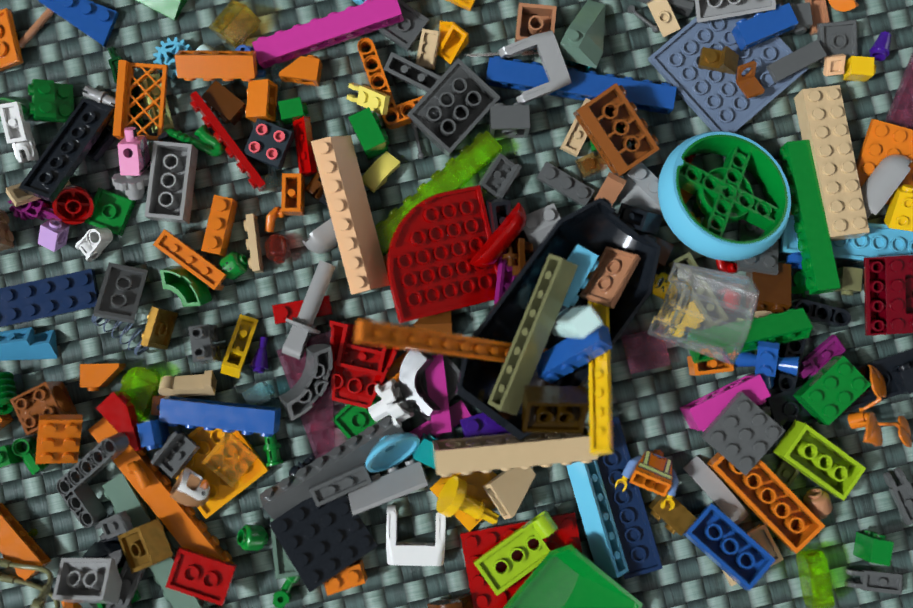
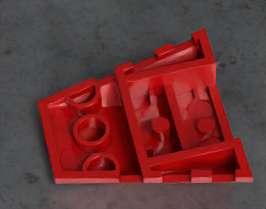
M330 320V345L333 356L331 374L332 400L368 409L377 395L375 385H382L399 348L355 342L356 324Z

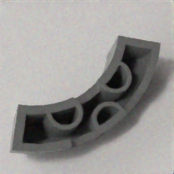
M315 344L305 347L306 363L300 379L289 391L279 396L284 411L291 421L313 407L312 404L326 390L329 383L327 381L330 370H332L333 366L330 345Z

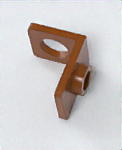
M756 61L737 67L736 84L748 99L765 93V89L755 77ZM746 68H751L749 73L742 75Z

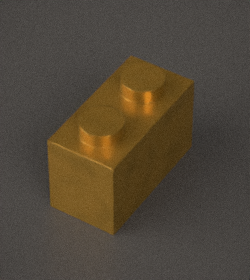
M667 494L665 497L657 495L648 505L652 509L650 514L658 521L662 519L666 522L665 528L673 535L678 533L682 536L697 518L674 497L675 507L669 511L670 504L665 502V507L662 509L660 503L666 499Z

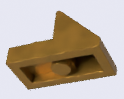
M725 46L722 51L703 47L700 52L698 68L735 75L739 55L728 46Z

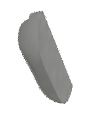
M900 154L885 157L863 184L861 192L867 221L872 213L875 216L879 213L911 169L908 165L913 162L910 158Z
M331 219L309 234L310 237L303 240L306 248L317 254L327 253L338 246Z

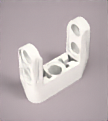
M387 505V564L407 566L444 565L446 516L438 512L436 513L435 543L397 542L398 512L396 511V505Z

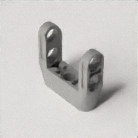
M552 30L532 35L498 50L501 58H510L536 48L549 82L524 91L520 96L516 97L517 103L525 104L571 84L567 67Z

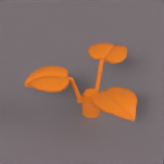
M867 365L870 369L871 387L877 398L868 405L859 408V412L848 414L850 427L852 429L866 427L863 442L881 446L883 435L880 426H895L898 428V435L902 443L907 447H912L911 429L904 416H898V423L877 422L873 412L865 411L887 396L884 377L877 368Z

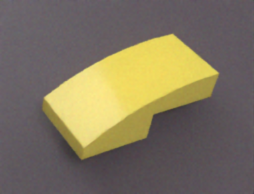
M386 151L362 176L364 185L372 192H375L387 182V177L400 167L401 162Z

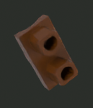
M518 238V240L513 241L511 247L507 248V254L502 255V260H508V267H512V276H517L526 264L525 254L529 255L533 252V244L525 242V238Z

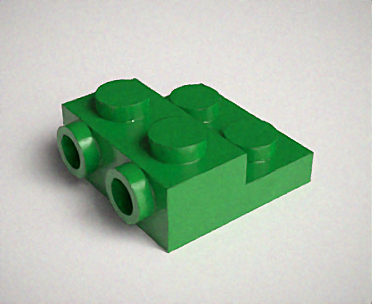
M33 79L31 84H28V95L32 96V103H29V114H33V121L65 123L74 111L73 85L54 83V80Z

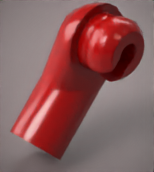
M715 259L717 268L720 271L730 275L738 271L736 263Z

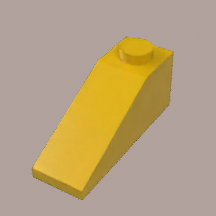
M240 314L224 356L220 373L239 379L258 324V319Z

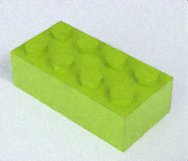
M794 420L773 451V453L828 493L843 501L866 470L863 465L817 431L797 420Z

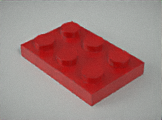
M180 547L178 548L165 587L223 606L237 565Z

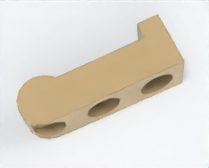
M212 370L204 371V374L175 377L166 375L160 378L158 393L164 397L215 396L217 380Z

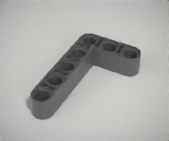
M122 432L102 440L56 483L59 494L80 524L85 528H89L106 518V509L90 488L88 482L128 448L129 439Z

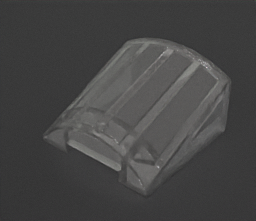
M674 262L668 277L670 282L658 316H653L647 334L733 365L745 344L753 322L759 296L757 287L752 279L747 276Z

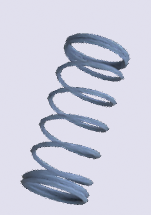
M93 314L91 318L93 324H95L96 326L103 325L104 332L112 331V338L120 337V344L128 343V349L130 351L134 350V354L136 356L141 355L148 349L147 346H144L138 352V350L142 346L140 345L141 341L138 343L136 348L130 349L129 347L131 341L138 336L142 328H138L131 336L129 341L122 343V336L132 327L133 323H129L124 328L121 335L114 337L113 331L122 323V321H120L119 324V321H117L114 327L111 330L107 331L105 330V324L109 322L111 319H106L104 323L99 325L97 323L101 322L104 318L100 317L99 319H97V317Z

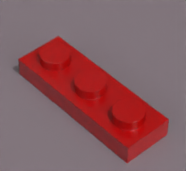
M303 116L293 121L299 173L307 177L317 173V163L311 144L313 136L310 117Z
M329 295L324 296L316 317L333 315ZM304 300L272 305L275 324L288 323L285 321L286 318L293 320V317L297 318Z

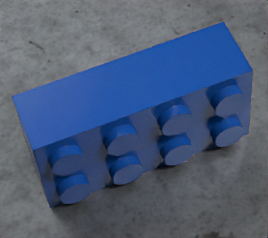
M710 503L696 517L697 519L683 535L744 590H751L776 559L715 505Z

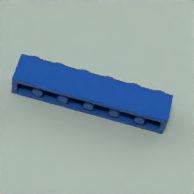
M167 396L160 400L159 422L166 423V426H178V424L185 425V428L190 429L199 426L204 427V430L208 431L218 428L223 429V432L233 433L236 430L242 431L244 435L261 433L263 437H272L273 434L280 430L281 408L175 396Z

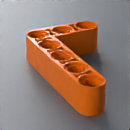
M362 38L358 42L357 47L370 86L390 96L387 115H381L385 126L388 129H396L412 123L413 121L404 112L407 109H412L423 96L396 105L373 41L370 38ZM364 47H371V50L368 52L362 51ZM371 64L377 65L375 69L368 68ZM377 81L384 82L380 87L374 85ZM394 115L396 119L393 122H389L387 117Z

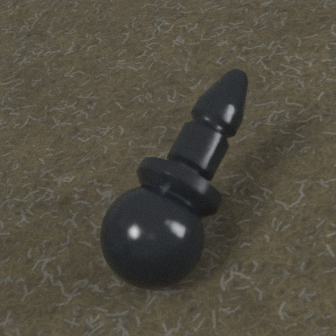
M319 451L311 453L303 463L298 462L296 466L291 467L289 476L295 475L300 468L312 463L317 458Z

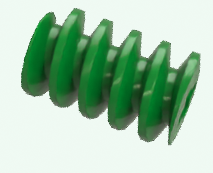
M0 372V415L9 414L14 409L10 399L16 397L17 393L14 386V375L10 372Z

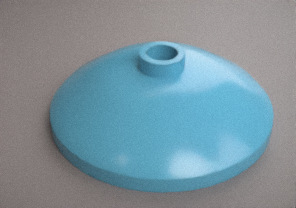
M396 433L382 437L367 456L365 462L367 470L369 472H381L403 462L420 445L419 437L413 433Z

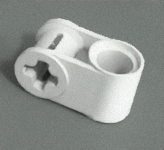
M106 227L90 229L76 243L75 247L77 250L82 251L86 256L87 262H91L101 255L102 251L112 241L113 234Z

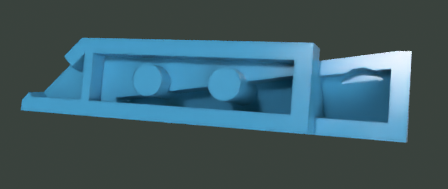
M28 327L0 332V361L57 359L58 357L54 330L35 334L33 328Z

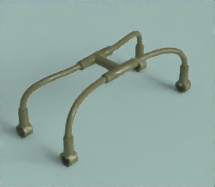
M0 558L1 567L34 570L45 573L48 576L47 584L42 586L0 572V581L18 583L40 590L38 597L32 601L30 608H43L47 596L51 598L53 596L51 591L53 573L41 566L15 563L11 560ZM53 600L55 608H60V601Z

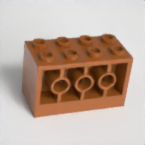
M615 83L576 110L573 115L610 171L617 176H621L658 151L659 147L657 145L659 141L653 134L650 135L647 128L649 127L646 121L638 117L636 113L638 110L632 101L629 103L625 97L627 93L623 86H618ZM605 108L611 111L610 116L605 114ZM616 125L621 127V132L616 131ZM627 141L632 143L631 148L627 147Z

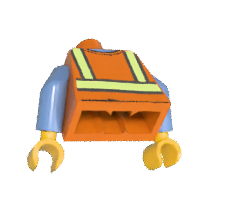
M655 449L652 452L645 451L643 456L638 455L629 460L621 474L623 475L622 478L618 479L615 483V489L618 483H623L625 487L622 492H624L627 488V480L630 479L629 483L663 497L667 494L666 499L661 501L660 507L663 509L665 502H668L670 504V511L675 507L673 496L675 497L679 479L674 469H672V461L664 458L661 450Z

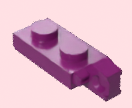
M832 334L801 361L802 365H800L798 377L805 379L808 375L816 374L831 358L840 356L846 351L836 335Z

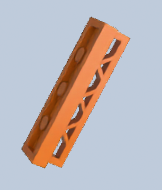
M164 229L153 245L213 290L222 291L224 288L222 282L227 277V274L168 230Z

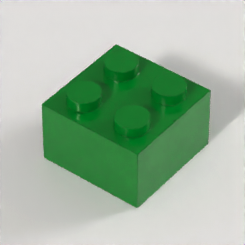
M368 107L348 117L368 160L389 151L387 146L390 144L384 128L380 130L381 124L376 112H371Z

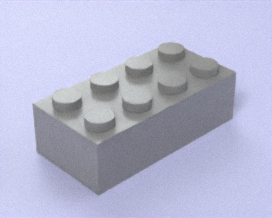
M154 141L145 217L154 221L190 224L198 149L195 146L184 143Z

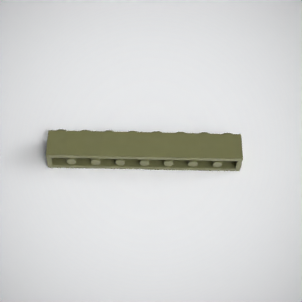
M548 255L487 404L500 411L517 415L523 400L524 387L531 382L578 265L555 255Z

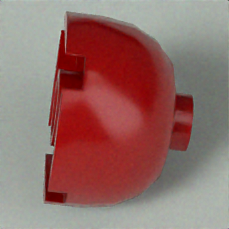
M76 185L65 186L55 201L52 202L56 217L60 218L62 222L71 225L82 224L89 216L91 217L94 210L91 195L87 190Z

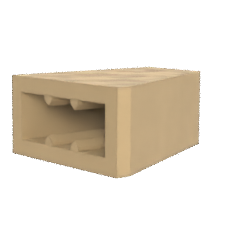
M514 467L510 471L501 472L483 486L504 520L515 516L536 475L533 468L522 469L521 467Z

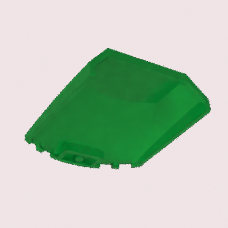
M570 544L550 551L503 608H642V603Z

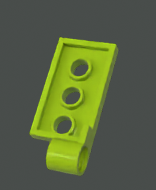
M543 511L474 561L475 566L496 596L535 569L550 552L543 539L554 533L558 526L547 511ZM532 538L539 541V545L535 549L528 547V541ZM515 550H520L523 553V557L520 560L512 558V553ZM498 562L506 563L507 568L504 572L496 570L495 567Z

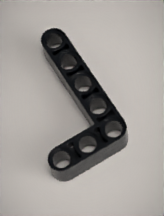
M810 300L795 301L791 303L789 308L798 309L799 304H801L810 322L830 327H843L851 321V315L847 310ZM818 309L822 311L821 318L817 315ZM837 314H839L841 317L840 323H838L836 320ZM807 338L793 341L795 343L793 351L790 349V342L780 345L778 358L799 357L797 376L776 369L773 386L776 391L790 392L795 389ZM783 378L787 381L785 388L781 386Z

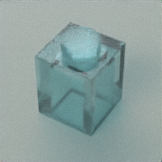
M260 382L242 393L245 401L250 405L262 406L275 399L273 395L275 391L270 383L267 384V382Z

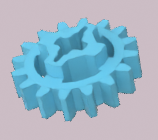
M177 37L174 38V41L167 38V43L161 41V48L155 47L158 53H153V56L157 59L153 63L167 65L168 75L173 80L175 75H177L175 59H173L175 54L179 50L193 49L185 40L182 39L180 41Z

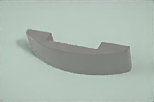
M697 455L682 468L721 512L736 525L740 524L749 515L734 494Z

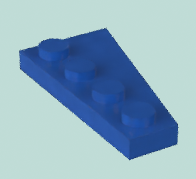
M38 0L52 12L68 21L103 47H106L119 15L117 11L89 0Z

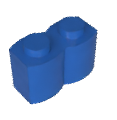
M153 420L137 424L141 448L146 447L147 450L163 447L167 442L169 430L166 423Z

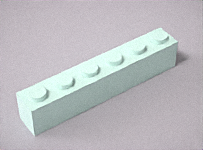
M591 306L565 308L558 314L551 333L558 337L582 339L600 326L602 322Z

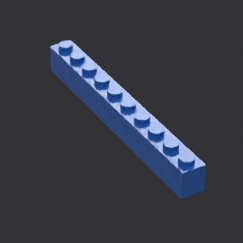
M500 56L489 57L485 81L488 86L527 91L549 82L544 67L538 62L523 63L519 59L511 61L504 60ZM568 68L571 84L548 94L582 101L585 98L592 100L617 83L618 86H623L627 93L625 97L629 103L632 101L638 110L670 114L674 109L677 87L669 83L655 84L650 80L636 81L632 77L617 78L613 74L598 75L594 71L580 72L578 69Z

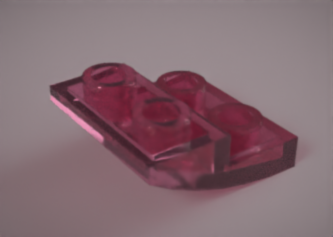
M662 327L622 336L631 374L671 365Z

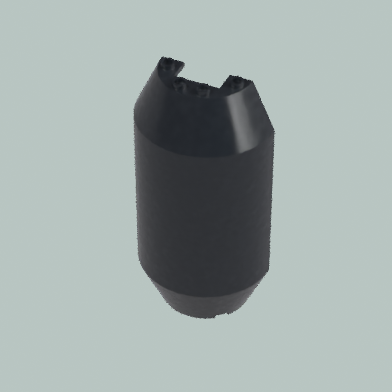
M598 198L555 223L471 337L513 343L548 255L552 254L567 260L574 246L579 244L598 255L597 261L600 259L606 246L637 254L641 258L613 309L609 308L610 337L613 346L652 292L661 246L656 243L657 239L650 234L638 235L632 225L625 224L620 220L621 217L615 213V209L611 207L612 203L609 200ZM579 289L577 293L578 296L580 295L582 289ZM579 296L574 306L570 305L569 308L588 306V300L582 299ZM561 306L559 313L563 311L566 307ZM550 333L545 349H550L566 338L554 336ZM463 357L455 393L486 414L517 439L521 440L533 433L522 432V403L517 415L500 411L487 404L504 363ZM589 363L582 365L552 384L538 377L536 367L529 385L583 387L589 379Z

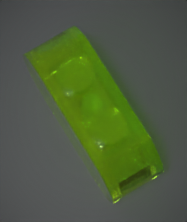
M134 367L124 374L121 380L122 386L120 391L130 396V402L134 405L139 422L148 418L152 408V397L158 395L161 375L151 367Z
M820 548L799 551L796 554L802 595L807 608H833L835 601L828 561L824 552Z

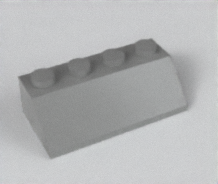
M694 0L697 23L776 9L775 0Z
M411 459L405 462L406 466L398 468V465L387 469L388 473L380 475V473L371 475L372 483L348 493L353 515L428 486L429 479L423 463Z

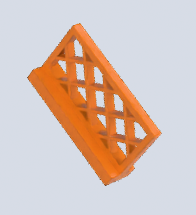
M127 60L118 61L113 124L114 137L122 140L125 137L124 128L136 123L141 129L137 132V136H145L146 140L163 141L158 140V137L163 133L168 77L167 65L133 63ZM134 68H142L145 72L138 80L133 76ZM156 69L162 70V77L155 81L150 74ZM149 76L154 84L145 90L140 83ZM139 85L144 92L135 99L132 95V89ZM155 87H158L161 90V95L154 100L149 93ZM147 95L153 102L144 109L139 101ZM137 104L142 111L133 117L130 110ZM156 105L159 108V114L153 119L148 114V111ZM146 114L151 121L142 127L137 120ZM153 124L158 128L157 136H150L146 132Z

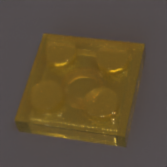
M226 433L203 460V463L228 485L234 487L259 455L233 433Z

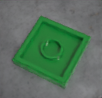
M98 188L93 200V214L85 220V223L98 228H109L112 233L122 236L136 201Z

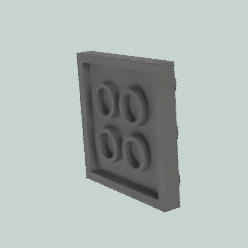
M739 391L700 437L746 476L785 430L745 394Z

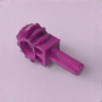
M42 198L28 203L26 208H24V205L15 207L11 200L8 201L12 204L9 210L14 212V217H20L21 220L26 221L28 218L31 220L37 218L44 221L45 218L48 220L55 218L61 221L60 218L56 217L53 209L50 208L51 205L42 202Z

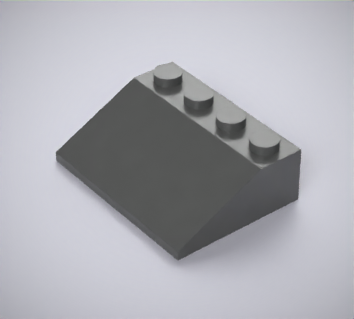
M458 58L410 110L407 116L448 157L490 111V106H494L501 97Z

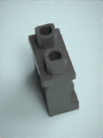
M205 324L188 327L193 362L201 364L221 362L220 345L213 344L219 342L217 325Z

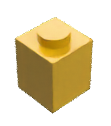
M851 56L845 62L843 80L861 82L869 80L876 72L875 57Z

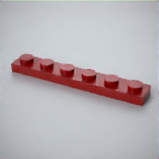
M195 91L190 94L192 101L190 105L196 113L199 111L203 117L201 119L208 128L211 126L215 133L213 135L219 143L223 142L226 146L225 151L231 159L234 157L238 162L236 166L240 172L248 175V182L252 188H257L260 192L266 188L264 180L198 92Z

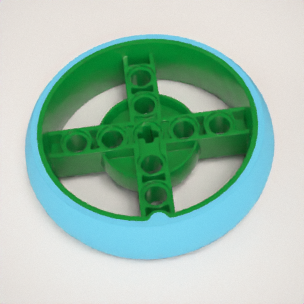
M714 131L693 136L685 140L670 153L659 176V205L669 228L686 246L706 257L722 261H738L759 255L768 250L778 240L789 220L791 194L783 170L767 150L742 135ZM700 153H713L726 157L723 167L715 168L709 172L684 160L691 155ZM746 169L759 183L766 201L753 195L752 187L744 177ZM680 188L695 195L697 205L705 215L702 225L687 209L682 199ZM741 219L764 230L761 236L751 241H734L722 238L726 225Z

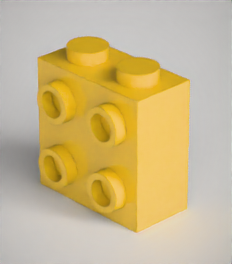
M903 184V186H898L892 194L884 218L888 228L913 231L912 185Z

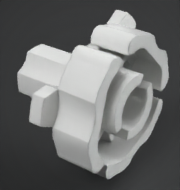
M393 378L381 386L379 384L375 385V391L382 399L368 407V411L375 422L391 415L394 426L399 428L402 426L401 422L414 416V407H409L401 394L399 381L396 382Z

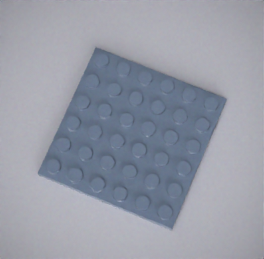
M756 13L699 23L694 18L648 58V61L672 86L677 87L676 92L712 132L735 133L808 70L806 67L777 83L773 81L766 67L793 52L779 36L740 51L731 31L735 28L738 21L744 18L749 20ZM725 46H728L739 55L737 67L756 61L755 77L765 89V93L749 99L746 98L736 84L737 70L736 74L733 75L698 68L701 49L706 47L722 51ZM746 68L742 75L749 73L751 68Z

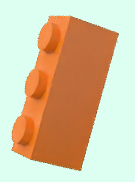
M214 195L201 251L210 255L226 256L237 211V201L232 198Z

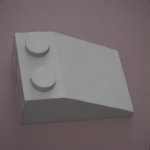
M554 203L526 215V224L522 234L526 242L533 244L532 254L555 223L561 219Z

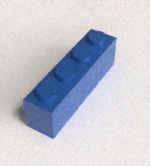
M601 324L582 339L566 338L543 352L537 365L538 377L552 384L613 348L609 328Z

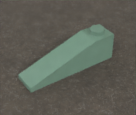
M587 0L560 42V51L563 59L593 68L597 67L603 55L606 4Z

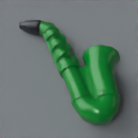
M205 124L194 133L199 139L174 129H167L158 137V140H163L171 136L185 144H192L197 149L207 153V155L214 157L221 156L225 150L224 144L216 140Z

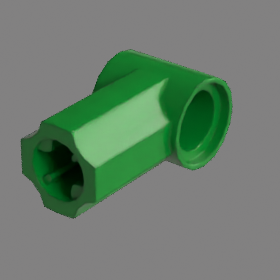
M24 437L17 439L12 444V451L15 455L21 457L32 475L41 472L49 466V464H35L37 445L35 438ZM23 442L27 444V450L23 449Z

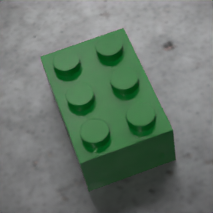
M834 356L793 397L819 424L830 425L871 384L845 356Z

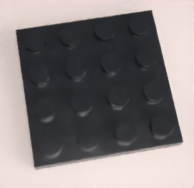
M346 494L318 507L313 497L269 523L309 593L378 547L358 514L353 515L350 501Z

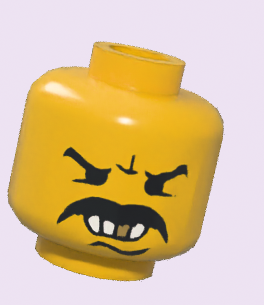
M661 272L659 275L655 274L651 293L663 300H668L671 296L675 298L680 289L677 286L678 280L665 272Z

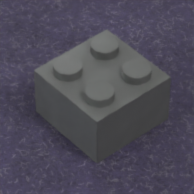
M519 102L509 106H505L504 103L490 106V139L527 138L530 130L529 105Z

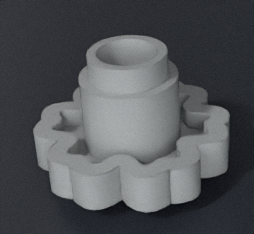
M145 170L140 176L116 173L112 177L113 186L117 190L125 191V195L128 196L129 200L142 199L145 193L144 186H148L150 171Z

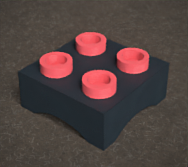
M257 118L243 154L248 158L282 170L285 157L294 141L295 134L290 130Z

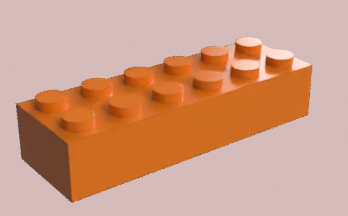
M718 452L706 463L782 543L797 554L825 527L761 459L746 476Z

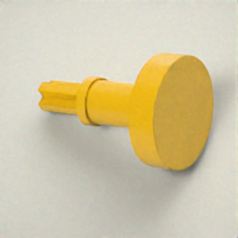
M453 476L445 483L436 504L438 513L451 517L459 509L475 519L481 518L491 524L498 522V513L486 508L483 502L466 495V481Z

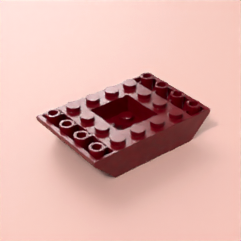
M913 254L864 257L865 334L869 336L913 333Z

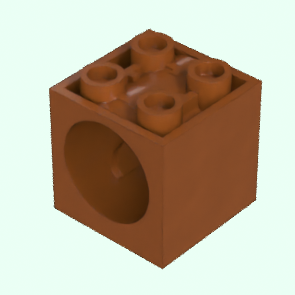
M46 381L10 399L26 435L38 434L39 414H78L63 381Z

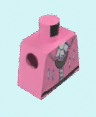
M136 127L124 128L125 137L118 143L120 175L140 176L151 164L147 140L145 136H137Z

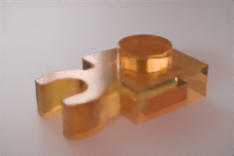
M593 152L575 161L583 178L601 170L599 164L606 165L600 154L598 153L595 157Z

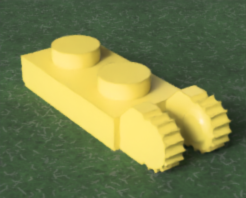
M349 83V88L359 92L358 96L348 94L346 99L356 102L362 107H369L371 111L380 115H387L390 101L389 95L366 85Z

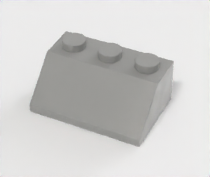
M640 162L623 177L627 182L617 200L620 203L663 216L658 199L659 179Z
M61 558L52 599L67 603L118 604L122 581L115 560L112 558Z

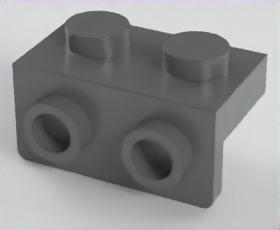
M497 153L478 185L495 198H503L509 193L512 182L519 177L522 166L514 164L501 153Z
M178 431L168 436L167 442L161 449L156 451L154 458L151 460L153 465L159 466L171 478L175 479L200 449V446L188 435Z

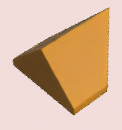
M440 21L439 31L442 34L438 55L449 64H452L468 45L469 33L455 22Z

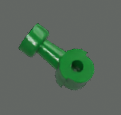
M300 576L286 578L282 588L275 592L273 595V605L276 608H283L290 602L292 597L290 591L293 583H298Z

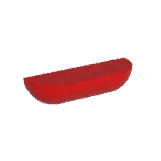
M519 202L469 262L471 265L479 268L493 265L525 227L527 217L524 207Z

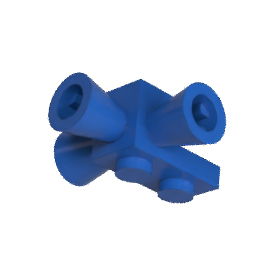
M758 341L757 355L750 352L736 354L735 367H755V374H760L767 389H771L774 386L776 369L797 376L799 357L778 358L780 343Z

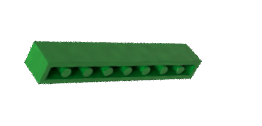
M810 141L786 142L780 148L779 158L782 160L783 172L790 188V212L794 216V231L798 236V250L802 255L801 265L806 275L805 285L809 289L810 295L833 292L841 288Z

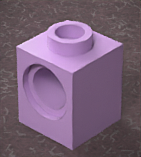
M51 218L41 224L38 244L53 252L67 244L69 225L55 218Z

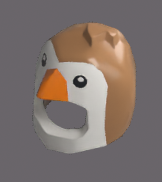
M186 467L174 484L170 497L184 506H203L209 500L210 486L207 479H203L200 475Z

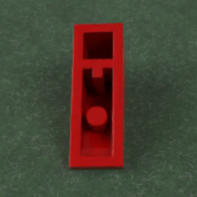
M114 391L96 409L118 433L126 434L129 439V445L136 452L141 451L145 447L141 448L137 428L139 421L134 405L130 402L131 398L123 391Z

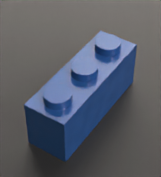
M780 3L776 5L774 10L758 12L749 20L747 18L741 19L736 23L735 28L731 32L740 51H744L793 30L799 22L790 3L784 5Z

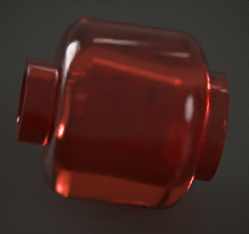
M274 234L265 241L266 257L275 264L284 263L291 256L290 241L284 235Z

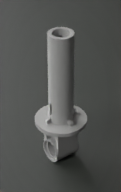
M321 260L319 261L297 318L293 317V320L286 318L285 320L292 327L284 342L283 354L301 360L311 333L320 334L321 331L316 330V326L313 324L336 266Z

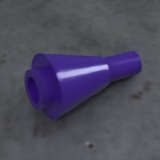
M260 337L259 347L249 366L256 373H264L265 370H269L266 350L268 338Z

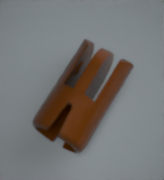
M319 170L305 187V191L308 194H312L311 196L317 200H320L324 194Z

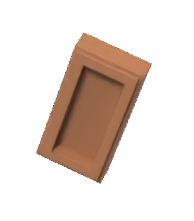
M805 0V3L810 2L813 25L809 28L810 35H817V24L830 22L826 0Z
M609 172L594 200L606 198L613 205L627 180Z

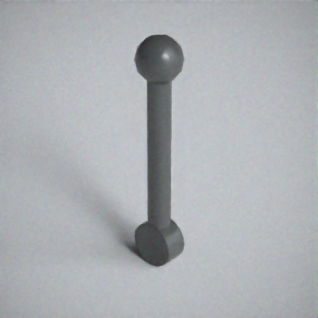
M633 5L628 7L627 12L629 14L633 13L652 28L654 33L659 31L658 26L653 25L639 14Z
M412 122L411 128L414 130L419 152L417 156L419 159H423L425 154L421 149L418 127Z

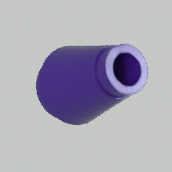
M881 32L869 51L870 57H875V61H883L889 56L891 33Z

